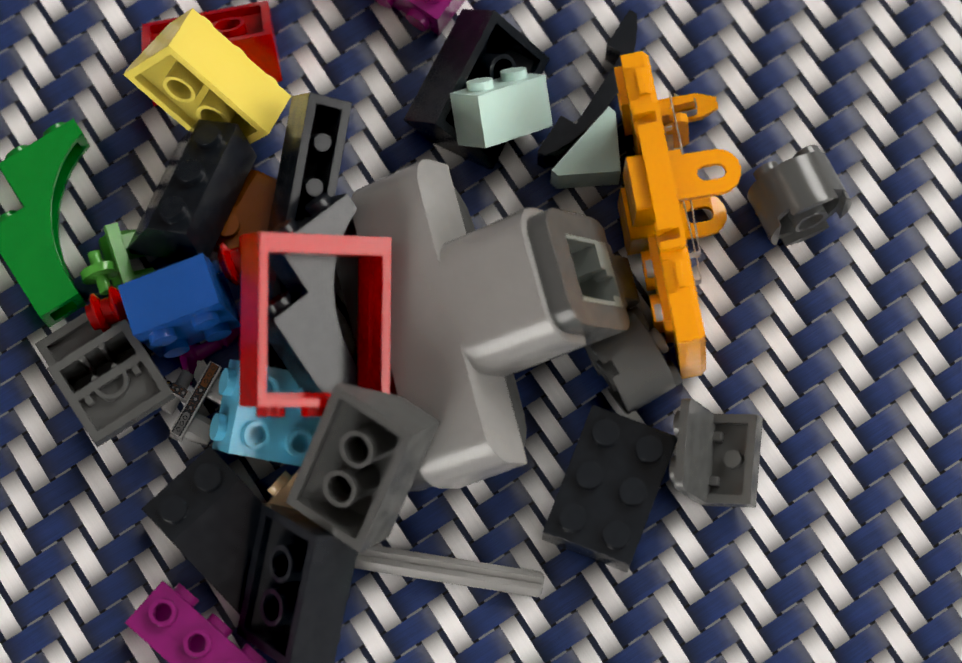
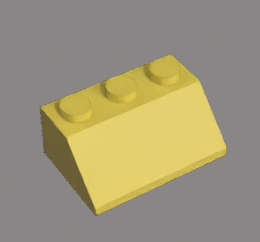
M193 8L170 22L123 74L186 130L189 131L199 119L236 123L250 144L271 132L291 98L272 76L261 70L246 56L241 48L233 45L213 27L207 18L201 16Z

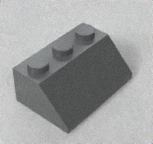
M341 382L335 384L286 503L357 552L365 551L389 537L440 421L401 396Z

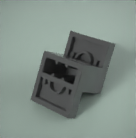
M85 312L35 343L49 366L47 370L97 447L176 398L144 345L133 336L131 327L126 319L112 324L111 328L105 332H102L101 329L95 331L90 325Z

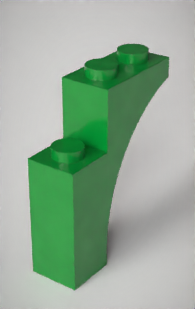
M74 118L66 123L58 122L50 126L43 133V137L30 145H21L12 149L6 155L5 160L0 162V170L24 206L18 211L11 210L0 215V254L37 314L49 328L87 305L75 286L65 264L59 233L61 203L66 185L80 158L90 147Z

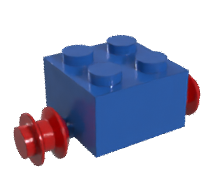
M242 235L239 236V244L235 248L230 249L224 243H220L217 254L218 259L214 260L213 263L201 253L118 286V289L110 286L108 288V297L100 299L94 293L90 294V304L85 306L90 325L95 331L101 329L102 332H105L111 328L112 324L126 319L131 327L133 336L159 357L164 356L165 358L181 356L190 350L189 346L204 340L215 342L230 336L232 329L240 327V316L228 280L235 285H240Z

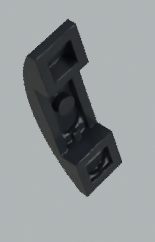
M628 11L607 43L605 60L613 64V68L576 124L563 116L559 117L538 150V166L546 169L557 164L608 106L614 110L618 103V89L614 67L621 66L620 55L634 53L637 36V14L635 12Z

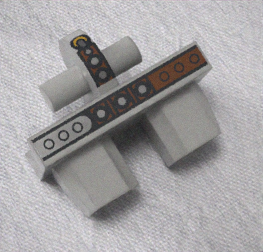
M210 361L192 393L187 390L194 378V375L190 372L182 370L175 383L165 379L176 398L163 405L161 409L173 415L180 401L185 403L170 430L169 437L180 443L185 438L193 443L208 446L211 440L209 432L212 420L198 412L206 399L218 406L221 405L222 395L219 394L221 366Z

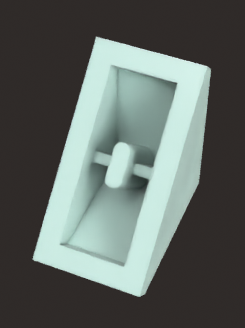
M608 106L551 170V184L554 187L561 189L619 184L621 167L616 111Z

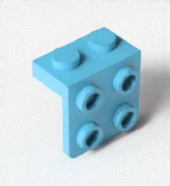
M230 359L228 368L223 369L219 380V394L222 395L219 413L214 414L210 425L209 434L210 439L213 440L212 449L229 454L301 467L321 417H302L301 407H285V417L256 416V407L239 406L240 361ZM267 366V392H304L288 370Z

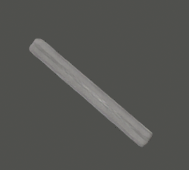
M376 545L361 553L358 552L354 566L356 569L531 597L541 596L544 583V574L539 571Z

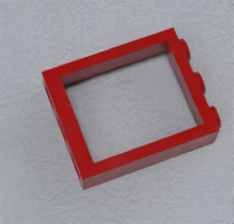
M278 232L242 234L239 406L256 407V416L285 417V407H301L302 417H322L331 393L267 392L269 254L359 258L358 387L390 394L392 237Z

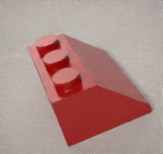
M268 0L199 13L207 18L213 27L233 45L241 48L246 56L261 70L272 76L277 82L283 81ZM178 17L142 24L141 53L170 22Z

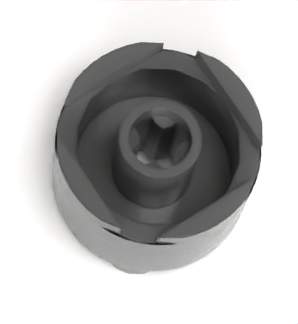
M809 145L802 148L793 158L780 164L776 161H771L757 168L753 173L756 181L747 193V198L769 240L776 246L778 239H781L784 245L787 246L818 235L830 227L826 219L836 212L841 219L852 205V201L827 155L822 153L817 145Z
M637 306L627 310L630 320L628 330L584 347L599 376H603L610 387L607 390L626 415L637 411L683 383L682 377L672 361H665L663 354L669 351L665 340L656 328L647 331L650 328L649 324Z

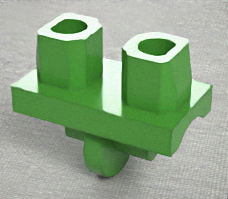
M118 222L104 226L105 235L98 240L101 252L100 250L90 251L87 254L90 266H87L80 272L84 284H97L100 295H107L111 284L118 289V286L155 272L153 267L137 271L132 269L130 260L145 257V255L132 254L127 249L136 229L120 231Z

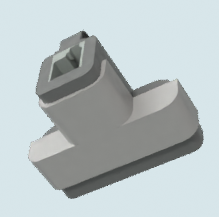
M430 159L420 160L357 189L352 194L351 199L358 209L350 220L344 235L392 237L390 394L405 398L440 421L409 491L419 492L433 486L444 489H460L528 464L524 451L527 428L514 374L629 329L630 320L627 310L638 305L640 299L628 258L612 253L604 229L596 219L556 208H550L545 211L526 208L475 230L468 208L453 186L448 164ZM337 257L335 266L358 353L359 258Z

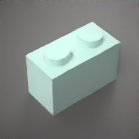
M513 67L500 71V78L494 80L491 77L472 79L466 82L467 88L450 93L458 145L489 148L552 127L546 75L527 73L526 67Z

